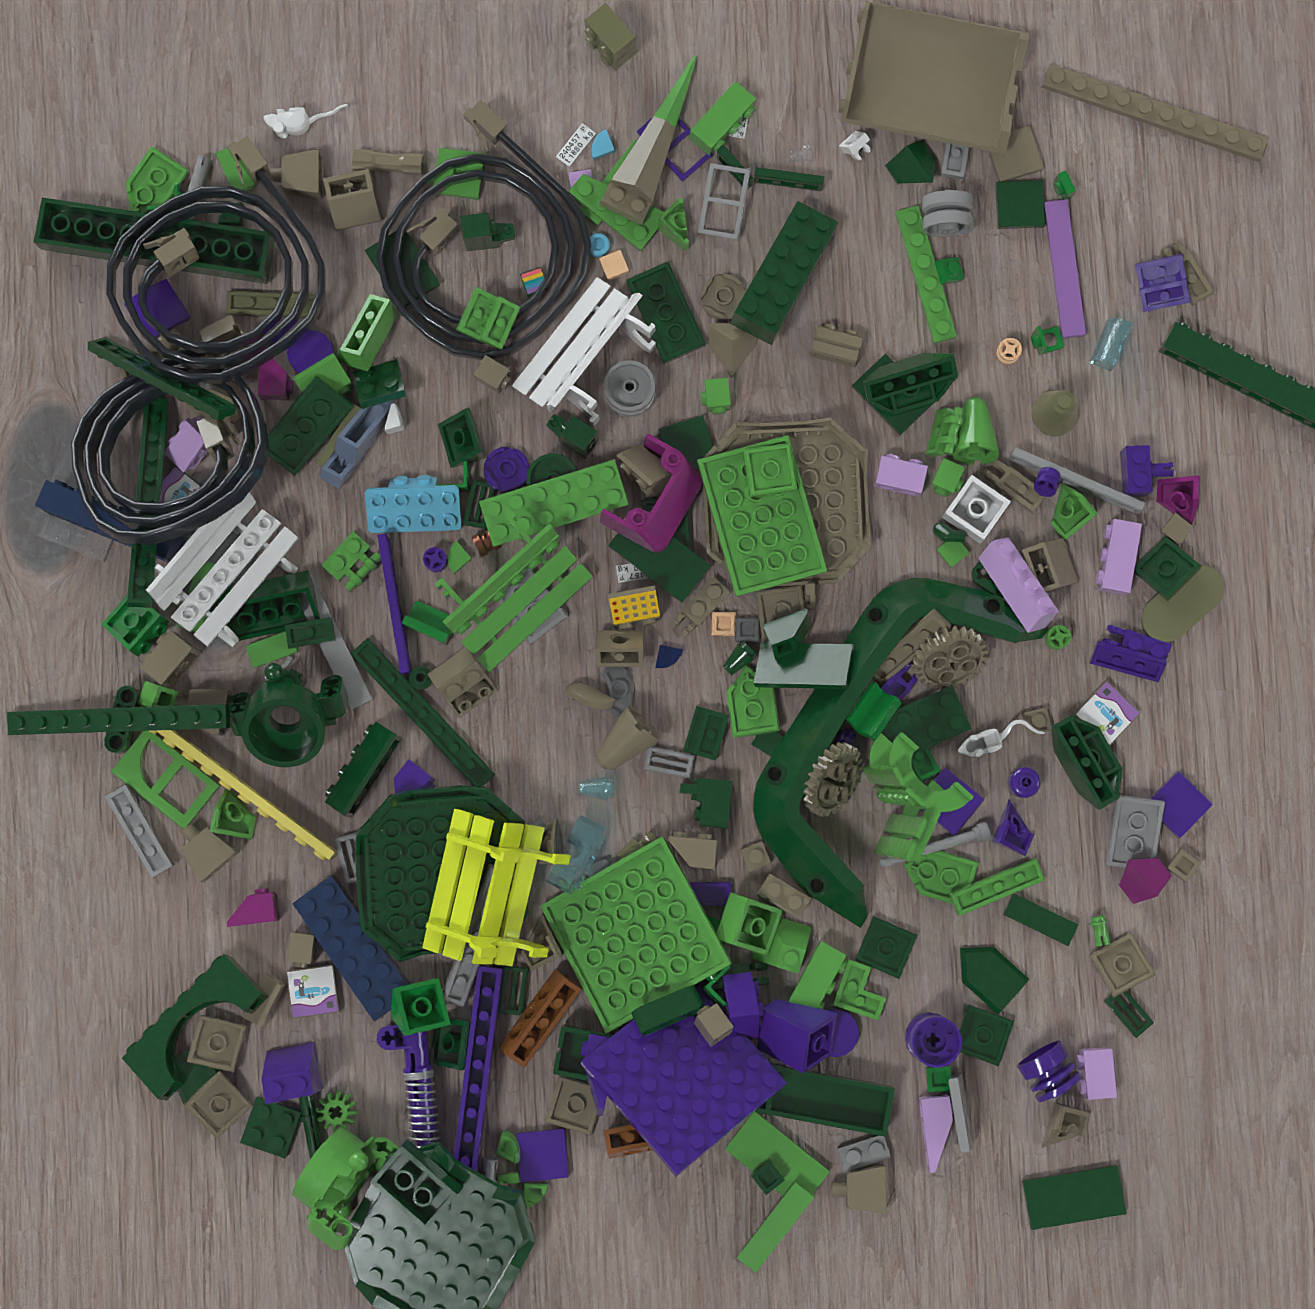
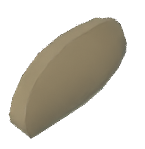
M571 683L566 687L565 696L568 699L571 696L572 700H577L588 707L608 709L614 706L615 698L607 696L588 684Z

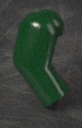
M942 522L936 523L933 526V533L942 542H965V531L952 530Z

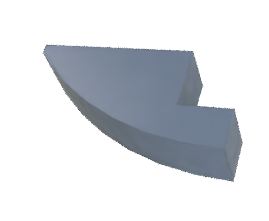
M394 401L360 409L338 435L335 452L321 468L320 478L339 490L374 442L387 420L391 404H394Z

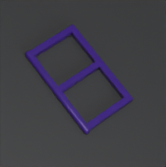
M652 118L637 130L639 136H641ZM678 118L677 123L684 132L671 142L668 152L690 134V129L680 118ZM708 154L704 155L684 174L667 157L665 164L683 182L708 159L712 158L713 154L710 156Z

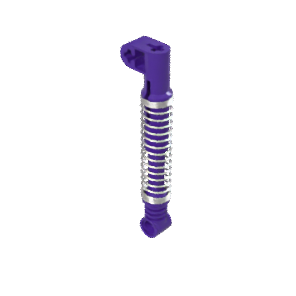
M396 1023L382 1027L378 1031L377 1043L384 1050L404 1049L405 1068L403 1069V1079L406 1080L404 1084L408 1086L405 1090L408 1096L405 1099L409 1101V1104L406 1106L410 1109L407 1115L411 1117L408 1121L412 1126L409 1128V1131L414 1133L409 1138L414 1140L413 1144L417 1143L416 1147L419 1148L421 1145L433 1143V1140L440 1139V1137H433V1132L439 1131V1129H436V1124L439 1122L435 1121V1116L438 1114L434 1113V1108H437V1106H434L433 1103L436 1098H433V1093L436 1091L432 1090V1085L435 1084L431 1082V1077H434L433 1066L429 1063L427 1033L424 1031L404 1036L402 1033L403 1037L397 1039L390 1038V1035L402 1033Z

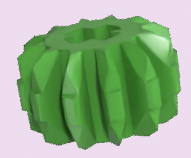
M338 1090L336 1096L329 1092L327 1093L328 1100L325 1098L320 1099V1103L324 1107H318L316 1111L324 1113L323 1116L318 1118V1121L322 1122L326 1119L325 1129H328L333 1124L332 1130L335 1132L339 1129V1125L348 1129L347 1123L354 1124L355 1120L351 1116L357 1115L358 1111L352 1110L351 1107L355 1106L357 1102L352 1101L348 1103L351 1096L349 1093L342 1098V1091ZM340 1106L342 1108L340 1112H343V1114H339L336 1117L333 1114L335 1110H332V1108Z

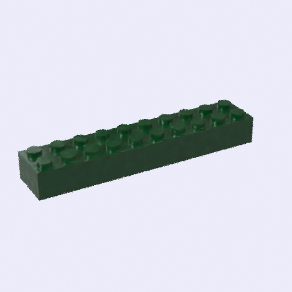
M42 197L34 243L41 250L109 260L119 238L147 213ZM186 219L164 230L155 239L158 240L161 237L173 235L185 228L196 248L199 259L181 271L268 284L275 240L265 231ZM135 241L127 247L121 262L126 263ZM160 246L144 249L137 265L151 266L157 260L154 251L160 248Z

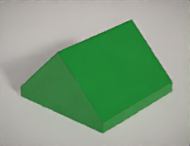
M439 978L393 989L391 1017L404 1036L451 1025Z

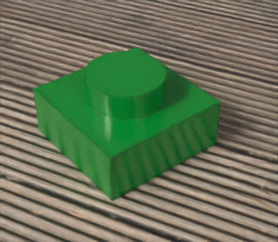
M1065 170L1057 174L1053 184L1056 194L1058 196L1061 195L1063 200L1072 198L1076 190L1067 171Z
M958 257L940 259L935 262L941 285L964 280Z
M950 1066L940 1068L925 1067L927 1092L950 1091L948 1081L951 1078Z

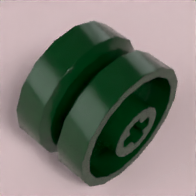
M548 453L539 456L532 462L527 471L526 482L530 486L551 479L550 475L559 477L578 471V469L567 457L561 454Z

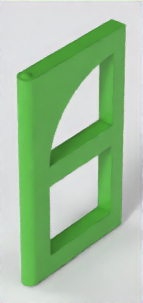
M143 731L111 771L182 829L191 824L220 787L217 782L174 748L163 742V739L150 731ZM150 740L174 758L173 762L152 788L146 783L141 767L143 752ZM182 766L207 784L206 788L185 814L160 796Z

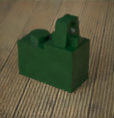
M489 213L460 216L462 236L467 252L499 248L500 243L515 240L513 224L496 223L495 219H490Z
M553 414L546 424V427L558 437L560 443L584 459L588 457L599 441L597 431L575 416L570 418V420H566Z
M699 778L693 779V784L680 783L679 793L691 794V800L701 803V807H696L695 821H700L699 826L728 829L732 781Z

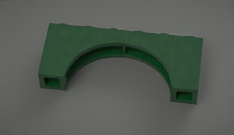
M225 954L218 956L211 963L212 967L206 973L200 974L195 979V984L189 990L182 992L177 998L178 1001L172 1007L164 1010L160 1015V1019L154 1025L149 1026L143 1032L144 1036L138 1042L132 1043L127 1048V1053L122 1057L124 1062L157 1099L167 1101L184 1084L177 1073L174 1062L175 1047L182 1029L195 1014L206 1007L219 1003H232L244 1012L253 1014L269 997L233 957Z

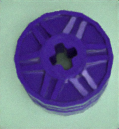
M930 1012L919 1014L911 1020L906 1028L905 1042L907 1049L913 1057L929 1067L940 1068L948 1066L956 1060L961 1052L962 1038L960 1031L953 1022L939 1014ZM932 1033V1035L936 1036V1039L932 1040L930 1044V1042L926 1041V1038L930 1037Z
M1059 1040L1039 1048L1017 1064V1068L1025 1080L1037 1078L1030 1086L1032 1092L1040 1090L1035 1095L1038 1102H1044L1064 1094L1082 1078L1079 1071L1071 1072L1075 1068L1074 1063L1061 1064L1069 1054Z

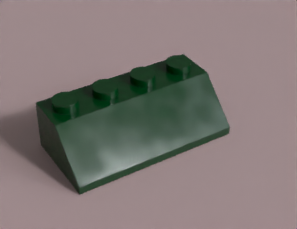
M309 570L265 579L226 626L233 631L239 641L283 632L285 631V625L308 621L302 610L301 592H306L315 620L320 619L314 585ZM228 587L225 590V592L216 601V607L221 603V601L226 597V595L231 591L233 587Z
M375 722L374 725L369 724L363 734L365 739L362 744H357L350 754L353 757L350 763L342 766L337 775L340 778L336 785L331 784L325 793L327 797L325 803L345 817H353L402 737L378 722Z

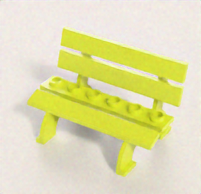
M454 809L449 833L446 836V847L429 921L426 923L427 929L422 948L441 954L443 949L442 955L462 961L465 944L468 942L469 946L474 949L473 964H492L493 962L496 965L513 966L517 948L530 951L529 956L532 958L547 957L548 947L519 939L537 859L552 864L569 865L571 855L550 854L539 851L545 828L528 824L525 825L524 829L523 824L504 823L499 847L488 845L494 820L460 809ZM486 853H490V856L496 860L478 936L468 934Z

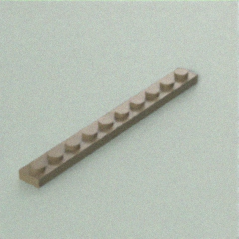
M1049 64L1041 88L1257 162L1261 160L1268 138L1053 64Z

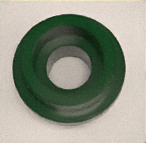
M424 666L414 668L409 676L411 685L418 690L430 687L432 681L427 674L431 671ZM419 674L425 675V680L423 682L417 681V676Z

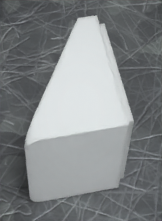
M395 403L391 404L385 425V432L387 434L402 431L405 428L400 409Z

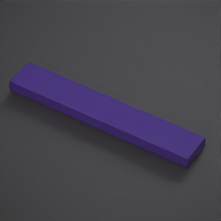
M379 534L377 537L400 673L408 675L411 673L412 668L405 627L402 624L403 615L390 538L386 534Z

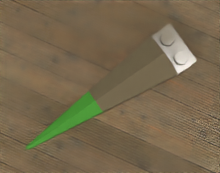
M696 56L692 58L611 179L599 204L639 225L643 223L653 202L696 63Z

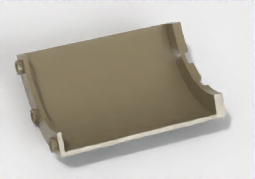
M866 1L864 9H859L857 22L861 23L854 60H849L846 74L850 75L846 99L840 100L838 113H843L841 122L1005 154L1011 134L1012 108L1015 105L1018 90L1017 83L1019 77L1015 76L1016 72L1022 71L1029 33Z

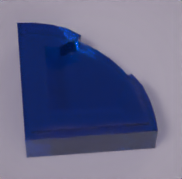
M660 645L655 669H665L674 665L681 657L683 649Z

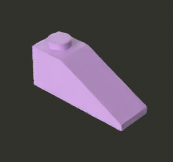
M948 1094L918 1097L927 1169L930 1173L936 1171L953 1122V1105Z

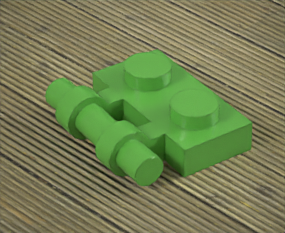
M955 407L954 410L950 408L936 410L926 455L931 457L943 456L945 454L953 455L954 447H957L959 441L957 438L959 427H962L964 421L962 418L964 409Z
M353 531L321 566L339 582L345 576L349 577L350 580L344 586L351 592L356 586L359 587L363 583L362 579L371 570L374 571L377 568L376 564L381 560V556L375 552L370 558L367 557L365 554L371 547ZM361 560L364 565L356 573L352 572L351 569Z

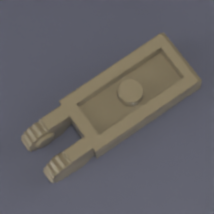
M1180 240L1173 242V247L1177 255H1183L1190 304L1193 306L1211 296L1214 292L1192 255L1188 254ZM1164 247L1161 249L1163 258L1173 256L1168 248Z
M998 459L991 462L994 468L1005 474L1000 479L991 471L984 469L981 473L982 476L1033 514L1045 499L1044 496L1039 495L1034 490V483Z
M713 576L681 610L682 612L671 622L670 626L674 629L687 616L692 623L681 633V636L685 639L696 626L699 627L725 600L730 591Z

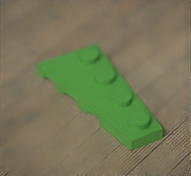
M582 174L569 190V195L637 250L641 251L659 229L658 217L664 212L650 206L643 223L639 225L599 205L608 185Z

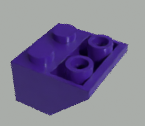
M409 759L393 778L395 793L436 786L433 784L436 779Z
M752 972L723 975V993L725 1003L727 1004L728 1020L733 1025L732 1031L753 1039L758 1038L759 1029L763 1028L761 1018L763 1016L762 1002H758L757 996L759 995L758 981H753Z

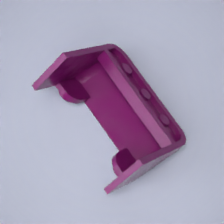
M647 434L644 447L650 453L661 458L662 468L672 474V477L650 513L643 509L635 508L629 511L623 520L603 508L600 515V523L642 547L659 553L668 546L700 491L703 481L700 472L680 451Z

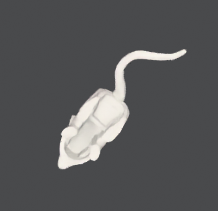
M348 104L340 105L333 111L316 114L310 118L303 107L289 108L288 112H285L284 109H277V115H265L264 120L279 138L285 139L288 134L295 136L303 135L307 132L311 123L319 118L337 113L341 108L348 106Z
M1015 720L1008 724L1006 729L1000 734L997 729H989L976 735H970L964 740L958 749V753L970 757H980L982 754L995 752L1003 747L1002 740L1007 737L1012 727L1016 724H1023L1037 734H1045V732L1036 730L1024 720Z

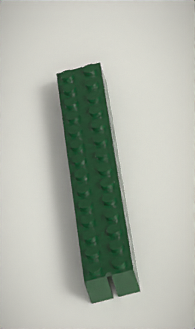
M563 1024L557 1047L563 1048V1051L558 1050L556 1052L553 1074L588 1081L585 1069L581 1065V1061L585 1058V1056L580 1055L583 1041L588 1042L589 1034L608 1038L615 1034ZM770 1063L787 1083L754 1112L887 1137L895 1091L893 1086L810 1070L801 1073L789 1066Z

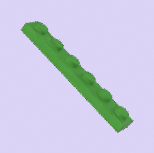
M919 206L896 211L895 215L933 344L955 339L957 335L943 287L939 280L928 236L922 231V216Z

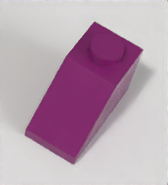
M271 359L259 367L257 395L261 400L289 401L290 394L294 392V382L274 359Z
M269 888L254 890L255 895H248L227 921V927L279 921L276 892L269 893Z

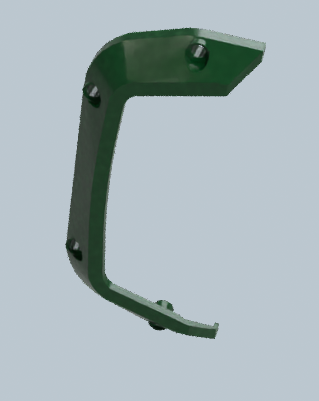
M911 578L899 581L877 594L865 608L843 643L853 644L854 647L847 690L814 689L756 782L753 795V815L761 838L803 891L859 928L862 927L867 919L863 883L808 825L799 811L800 801L804 795L803 791L808 787L805 782L810 780L808 773L813 772L814 768L812 765L818 764V757L824 756V750L829 748L859 696L900 639L916 620L925 617L933 609L951 625L961 628L965 626L967 630L973 628L974 632H979L999 640L1016 644L1017 642L1042 639L1049 629L1048 627L1028 633L1008 602L987 591L929 578ZM988 601H993L997 604V612L992 613L988 611L986 606ZM877 610L881 614V619L879 621H872L869 618V611ZM770 768H777L780 771L781 776L779 780L773 781L769 779L767 772ZM813 879L822 881L823 888L818 893L813 892L810 888V883Z

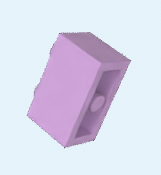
M200 415L192 419L186 418L179 425V432L168 441L169 446L165 451V455L183 473L196 468L208 452L197 425V421L203 419Z
M886 454V457L882 456L879 461L874 487L920 497L928 466L923 465V462L919 460L909 459L908 462L900 460V457L897 455Z
M1112 1048L1079 1049L1080 1055L1076 1056L1078 1070H1081L1082 1079L1079 1080L1080 1094H1083L1084 1098L1088 1100L1117 1098Z

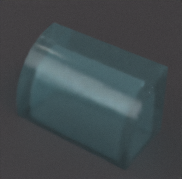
M1109 318L1104 325L1089 363L1112 371L1117 365L1133 322Z

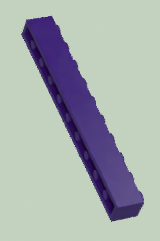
M484 965L478 966L454 1148V1158L477 1172L504 968Z

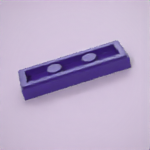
M1097 640L1090 658V664L1159 682L1166 666V659Z

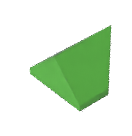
M681 198L658 217L659 232L683 250H689L683 198Z
M1062 483L1050 524L1065 541L1098 513L1082 494Z
M225 788L215 807L210 832L252 840L257 816H254L231 790Z

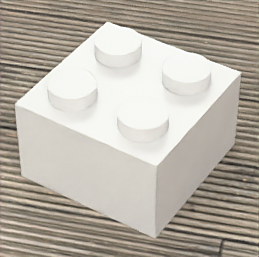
M971 475L942 518L959 530L965 531L966 535L981 544L1011 501Z

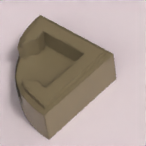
M806 583L804 587L805 608L807 610L815 609V583Z

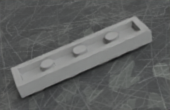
M125 784L106 795L107 802L151 878H155L172 868L174 865L128 785Z

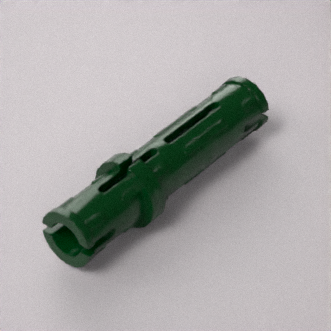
M313 1095L299 1097L302 1113L300 1121L304 1124L310 1159L322 1145L317 1121L319 1113H316Z

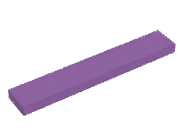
M1068 200L1044 202L1062 339L1083 337L1086 335Z

